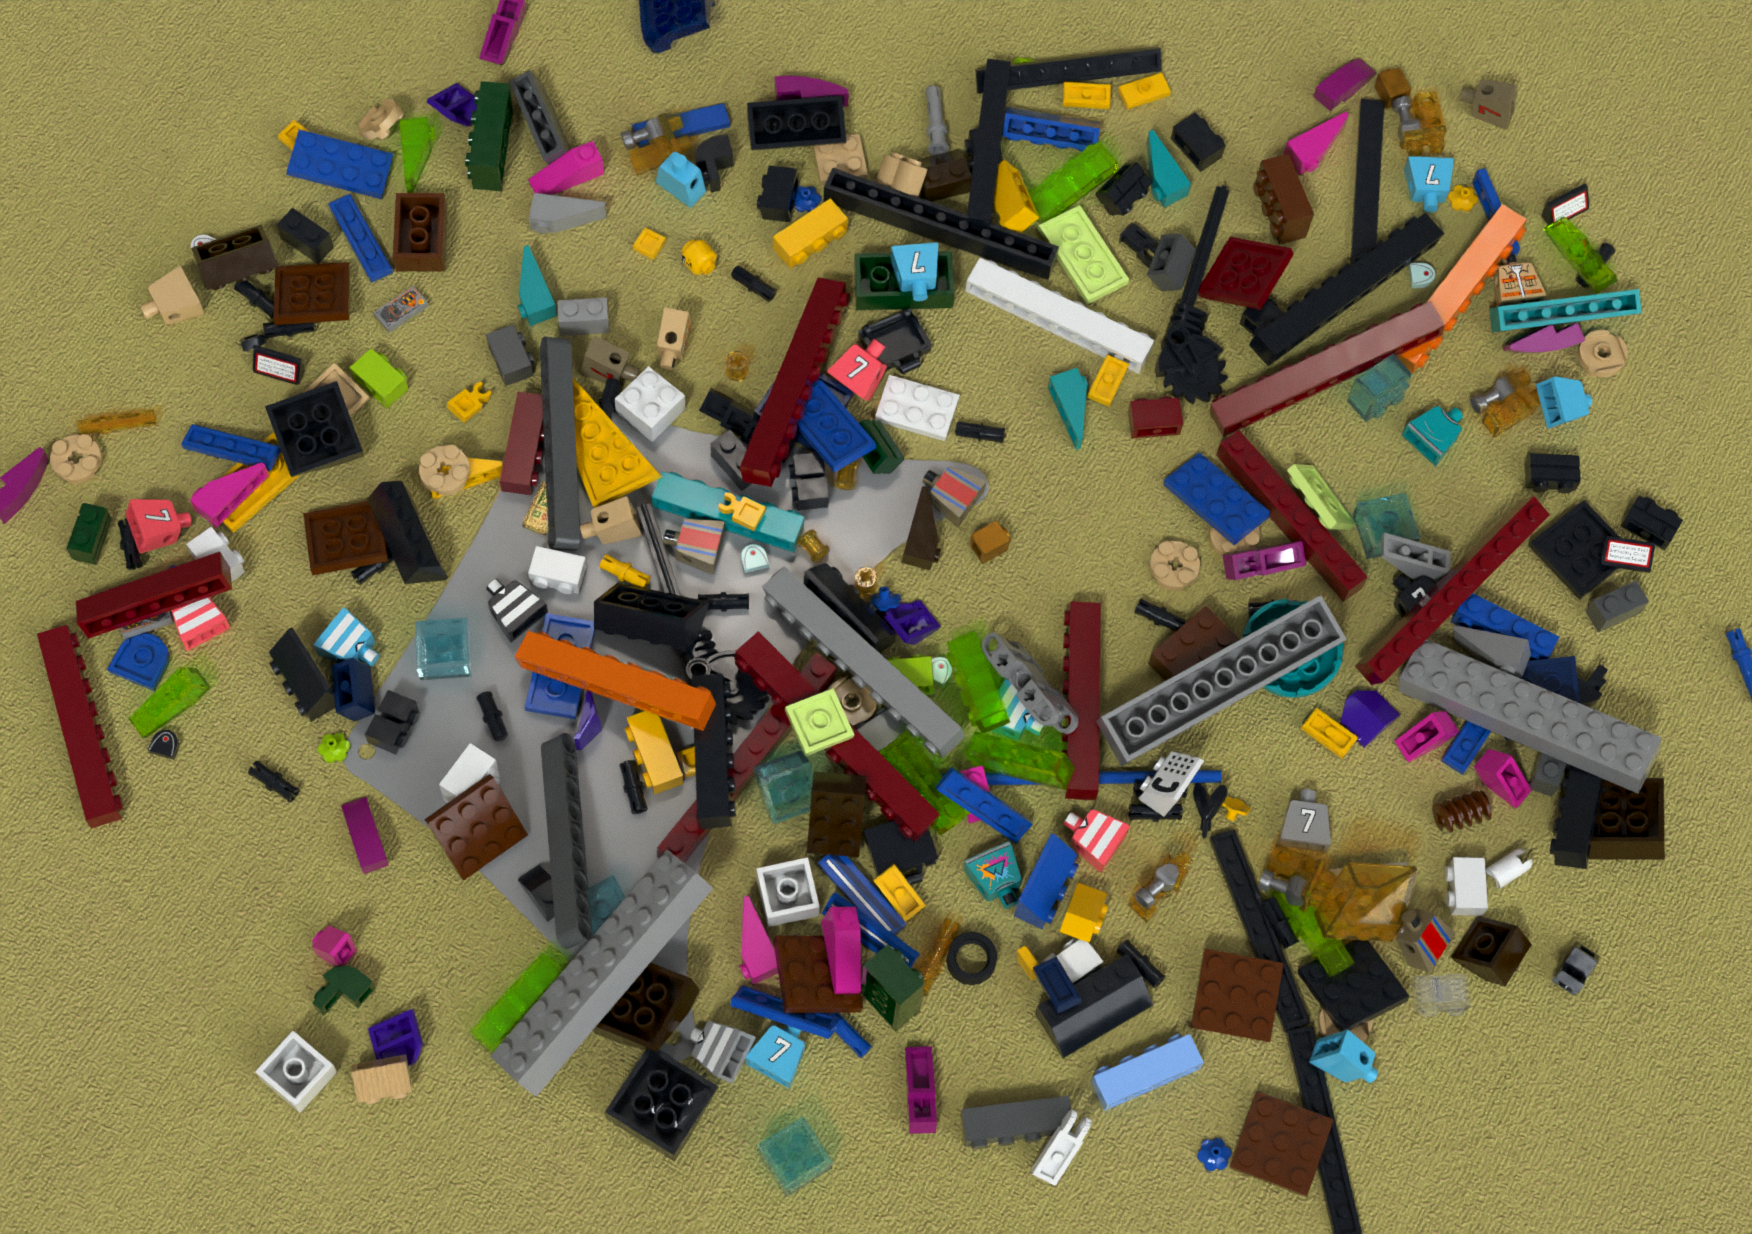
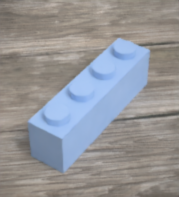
M1177 1034L1167 1040L1168 1044L1158 1047L1157 1044L1144 1049V1054L1136 1058L1133 1055H1129L1119 1061L1120 1065L1113 1068L1107 1065L1096 1070V1075L1093 1076L1091 1084L1104 1111L1201 1069L1204 1061L1191 1035L1188 1034L1182 1037L1181 1034Z

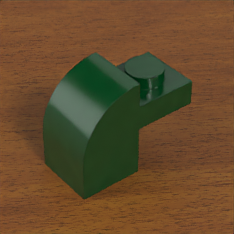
M339 966L330 969L323 975L328 985L327 987H321L316 992L312 1003L315 1009L323 1016L341 996L356 1008H359L376 988L373 981L359 970L349 966Z

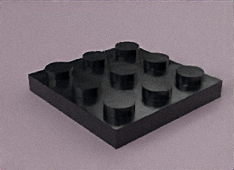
M1585 500L1528 545L1579 600L1619 569L1600 566L1601 543L1606 536L1620 537Z
M1365 935L1298 968L1297 974L1339 1032L1351 1031L1409 1000V994Z

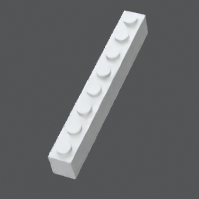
M979 258L967 279L965 292L1105 358L1108 354L1129 363L1128 369L1137 374L1141 372L1152 351L1154 340L1147 334L1138 333L1128 328L1122 322H1115L1107 318L1101 312H1094L1085 308L1080 302L1064 298L1059 292L1045 289L1036 281L1026 280L1020 277L1018 273L1012 270H1005L991 260Z

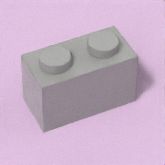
M607 297L559 300L558 318L560 335L609 333Z

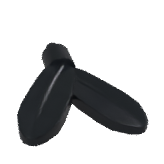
M1196 783L1194 785L1193 796L1199 815L1202 818L1200 830H1202L1203 838L1207 837V832L1211 829V820L1227 797L1228 790L1225 785L1216 788L1210 799L1206 789L1201 784Z

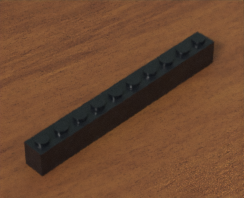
M832 168L824 186L823 202L831 198L838 207L1046 280H1049L1057 260L1059 246L993 223L984 225L966 222L967 214Z
M1426 213L1418 218L1416 216L1412 217L1406 222L1402 230L1399 228L1395 229L1388 236V240L1385 242L1383 240L1378 241L1371 248V252L1368 254L1363 252L1355 259L1354 264L1350 265L1348 263L1338 271L1336 277L1331 275L1321 284L1322 287L1319 289L1312 288L1305 294V299L1301 302L1298 300L1294 301L1287 308V312L1284 314L1281 312L1277 313L1266 327L1263 324L1260 325L1252 333L1254 337L1249 346L1267 366L1271 365L1436 246L1444 232Z

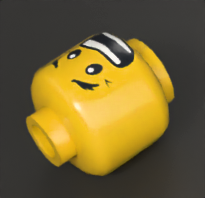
M692 239L683 246L681 260L692 274L707 275L715 269L717 254L705 240Z

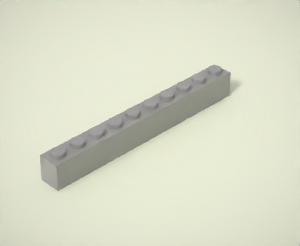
M784 566L762 587L766 594L764 599L772 608L778 607L783 611L781 615L791 625L795 622L800 627L799 632L807 640L812 638L818 643L816 647L823 655L827 657L830 654L835 659L834 664L843 673L848 671L853 675L851 678L853 682L861 689L866 687L871 692L869 696L878 705L883 703L888 708V714L895 721L902 720L907 725L905 729L914 738L919 736L924 741V747L931 754L935 755L938 753L944 758L965 737L962 728Z

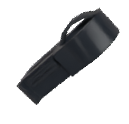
M1132 223L1120 234L1119 243L1124 242L1137 253L1136 257L1145 266L1150 267L1152 260L1148 259L1144 252L1150 250L1155 254L1159 243L1136 224Z

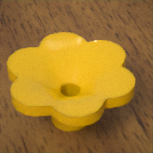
M1456 185L1447 196L1448 200L1452 202L1451 207L1454 210L1462 209L1464 212L1471 211L1472 206L1476 205L1478 201L1477 196L1474 195V190L1469 186Z
M1228 796L1222 804L1228 810L1225 817L1232 821L1235 820L1237 814L1246 816L1251 810L1240 799Z

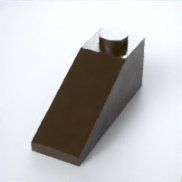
M922 486L901 563L930 570L933 562L938 563L941 549L937 548L939 537L927 487Z

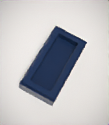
M1057 956L1033 967L1035 976L1057 1014L1082 1003L1080 995Z

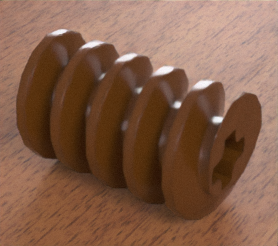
M1482 790L1480 792L1472 791L1470 795L1463 794L1461 798L1454 797L1451 801L1444 800L1442 804L1435 803L1432 808L1434 820L1439 830L1443 831L1445 827L1449 833L1454 831L1453 824L1456 825L1458 830H1462V821H1465L1466 825L1471 827L1473 825L1472 818L1475 819L1477 824L1482 823V815H1484L1487 821L1492 819L1490 802Z

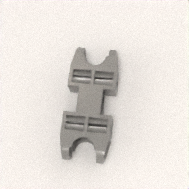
M992 632L986 635L982 641L983 653L1000 676L1007 678L1018 692L1016 694L1017 698L1039 724L1047 727L1053 726L1064 734H1070L1075 731L1078 725L1077 714L1059 690L1052 688L1042 676L1043 670L1020 643L1015 641L1008 642L997 633ZM996 638L998 646L994 651H990L989 643L992 639ZM1069 715L1071 717V724L1064 729L1062 720L1065 716Z

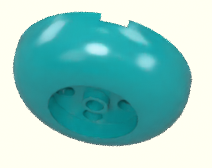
M1281 599L1264 605L1249 619L1242 638L1304 605L1307 601L1300 602ZM1343 643L1298 667L1294 672L1288 673L1264 686L1263 689L1274 695L1286 698L1306 697L1322 690L1333 680L1341 666Z

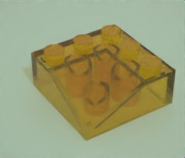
M1347 862L1314 912L1323 938L1393 941L1404 924L1401 918L1408 909L1418 871L1416 866Z

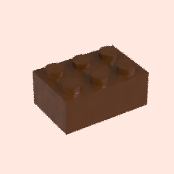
M1289 153L1262 160L1259 171H1257V178L1253 184V189L1256 197H1260L1262 202L1263 215L1268 217L1270 221L1272 236L1277 238L1279 245L1306 238L1314 213Z
M396 193L393 261L396 271L445 272L448 210L445 193Z
M1205 606L1151 653L1148 664L1167 681L1240 639Z

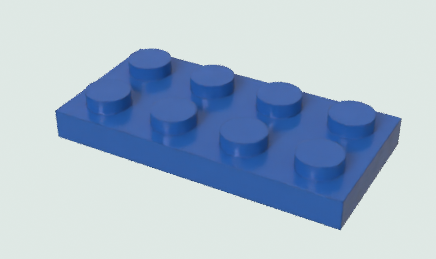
M299 129L288 165L287 175L382 199L393 153Z
M821 379L812 385L811 399L809 401L806 400L804 416L802 420H798L797 429L835 473L876 449V444Z
M1200 452L1164 479V486L1233 545L1241 541L1270 517L1268 509Z
M546 613L542 632L558 641L565 639L575 647L581 649L588 647L592 649L595 635L594 621ZM533 672L525 711L576 719L583 689Z

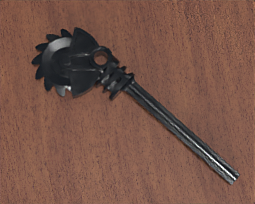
M1223 185L1222 187L1216 186L1180 303L1175 304L1173 307V314L1170 316L1165 336L1161 341L1162 351L1158 355L1155 364L1156 377L1165 376L1163 386L1168 387L1172 385L1174 397L1179 398L1183 394L1185 399L1191 404L1195 403V397L1203 402H1210L1209 394H1221L1222 389L1217 385L1224 383L1228 379V376L1220 374L1226 365V361H1217L1223 349L1213 340L1202 336V331L1205 329L1204 323L1207 322L1208 315L1194 307L1230 191ZM1172 338L1178 340L1179 344L1175 343Z
M642 503L641 506L636 507L663 592L681 596L651 504ZM709 630L700 631L697 640L679 652V657L683 659L682 666L687 684L692 686V674L695 671H703L704 675L723 673L725 683L729 682L731 688V698H727V706H731L732 721H729V723L737 725V717L744 720H753V714L750 711H758L765 708V704L759 700L767 696L768 693L765 690L763 692L760 691L753 683V678L747 672L743 673L738 669L734 660L736 650L718 652L713 649L716 645L715 642L710 641L713 637L712 632Z

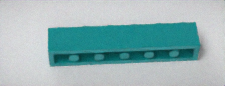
M1639 289L1499 306L1489 309L1492 333L1642 313Z
M661 472L662 478L658 480L652 495L653 508L688 519L724 521L725 531L793 553L795 552L804 528V516H801L797 511H785L769 502H757L766 507V512L755 531H752L733 522L732 513L723 514L718 510L719 503L725 506L731 504L730 501L724 499L725 493H730L727 489L722 487L713 488L696 479L688 480L675 472ZM733 494L736 500L739 502L742 500L743 496L753 500L751 497L747 495L738 496Z

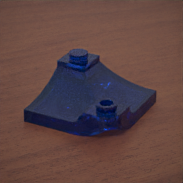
M639 0L641 30L649 50L652 53L669 50L673 41L709 29L711 7L715 6V0Z

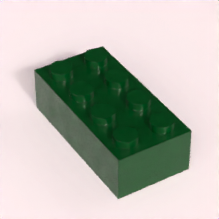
M481 81L480 90L475 91L474 97L477 110L472 111L471 124L474 126V131L469 132L468 145L471 146V151L466 153L465 166L468 167L467 177L472 181L473 189L502 191L513 114L510 84Z
M952 251L938 252L936 286L934 289L927 290L928 298L924 301L913 300L912 291L903 292L900 290L891 263V253H855L856 310H895L906 307L908 309L953 308L954 279Z
M887 944L863 965L861 994L896 1032L920 1011L924 977L916 968L911 969L904 962L906 958L899 949H892Z

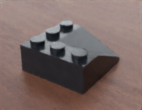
M337 381L265 406L291 477L341 465L364 456Z
M645 1050L606 1109V1119L675 1162L698 1125L718 1086L661 1050L657 1052Z

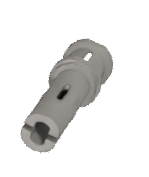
M929 86L925 89L929 125L926 129L930 142L928 152L932 155H938L949 151V144L946 142L947 127L943 124L940 87Z

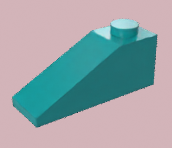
M1150 130L1146 148L1150 180L1152 181L1151 193L1154 199L1159 201L1165 208L1188 196L1191 183L1154 130Z
M527 245L524 246L519 290L520 305H517L521 318H526L529 326L556 317L557 312L550 291L530 247Z
M1074 368L1051 376L1049 378L1048 390L1075 449L1078 450L1081 448L1083 439L1086 389H1088V384L1085 376L1080 375L1078 369Z

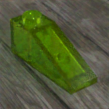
M428 117L399 120L407 193L414 192L432 151L431 140H436L434 126H429Z
M179 667L129 720L142 738H147L195 705L211 686L197 668Z

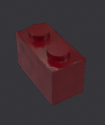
M1164 396L1154 400L1139 398L1130 401L1128 418L1131 439L1180 435L1183 420L1179 398Z

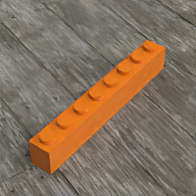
M1503 204L1426 302L1431 301L1444 323L1443 334L1446 331L1450 332L1457 323L1456 318L1460 312L1464 314L1471 305L1470 299L1474 294L1478 296L1485 286L1483 282L1488 276L1492 278L1499 268L1497 264L1501 259L1506 260L1513 250V247H1511L1515 241L1520 242L1527 231L1525 229L1527 219ZM1442 336L1437 337L1391 360L1414 373L1418 367L1422 369L1429 359L1428 354L1432 349L1437 350L1444 338Z
M528 630L514 656L523 669L591 691L592 693L701 731L704 730L716 706L711 692L702 686L695 688L689 686L681 679L674 678V680H671L658 671L651 670V672L642 670L637 664L619 662L617 658L611 655H605L604 657L588 647H583L582 649L575 647L565 639H560V641L552 639L551 636L541 631L535 633Z

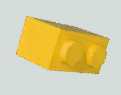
M1077 883L1059 932L1090 943L1092 934H1099L1109 905L1104 904L1108 893Z

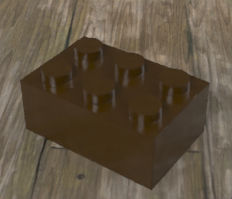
M262 225L191 248L207 290H219L225 287L227 283L233 281L243 282L249 279L251 275L257 273L267 274L273 268L278 267L269 239Z
M826 772L813 773L807 853L859 857L866 776Z

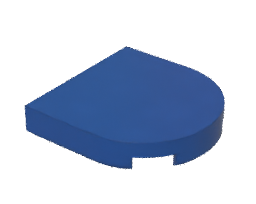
M141 633V635L130 639L127 638L123 641L107 670L111 674L155 692L168 668L170 661L169 651L159 637L150 633Z

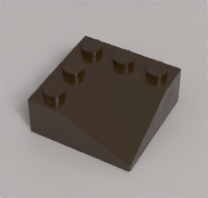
M1646 778L1639 793L1604 779L1589 859L1665 860L1664 778Z
M650 962L593 1031L599 1036L620 1044L657 1052L688 1015L700 989L692 978Z

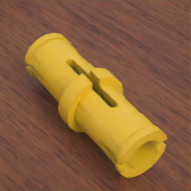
M608 554L604 555L605 559L602 558L599 568L617 576L619 581H627L641 588H647L651 576L633 568L632 564L628 562L623 563Z

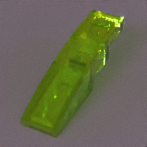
M1563 216L1543 228L1568 263L1596 293L1618 281L1616 274L1604 264L1602 256L1589 245L1587 237L1567 218Z
M1277 890L1271 893L1272 897H1276L1286 918H1290L1288 922L1296 937L1303 939L1312 956L1319 958L1330 977L1354 964L1353 959L1338 936L1307 896L1302 906H1291L1287 902L1285 894Z

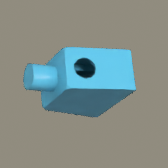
M674 151L660 165L656 183L691 208L706 193L701 170L688 161L684 155Z
M1552 377L1536 384L1547 429L1574 421L1589 414L1588 407L1592 404V397L1590 394L1584 393L1583 385L1580 381Z
M1349 1030L1317 1039L1309 1061L1314 1066L1343 1082L1362 1078L1366 1082L1372 1083L1378 1075V1070L1372 1066L1375 1052Z

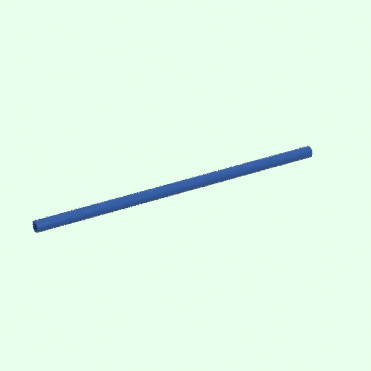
M1198 770L1190 783H1221V770ZM1099 771V784H1134L1135 780L1145 781L1148 776L1153 778L1157 771ZM985 772L988 785H1060L1061 774H1065V772ZM946 773L900 774L912 786H936Z

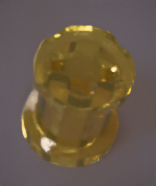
M741 351L729 353L726 357L727 377L737 382L742 381L748 373L747 356Z
M857 461L838 470L837 479L834 480L836 488L841 490L855 489V470L859 467Z
M811 529L800 537L797 544L799 547H803L811 556L812 562L816 563L829 553L830 548L828 545H824L816 536L817 532Z
M861 567L855 573L854 586L859 591L860 596H871L876 590V571L870 567Z

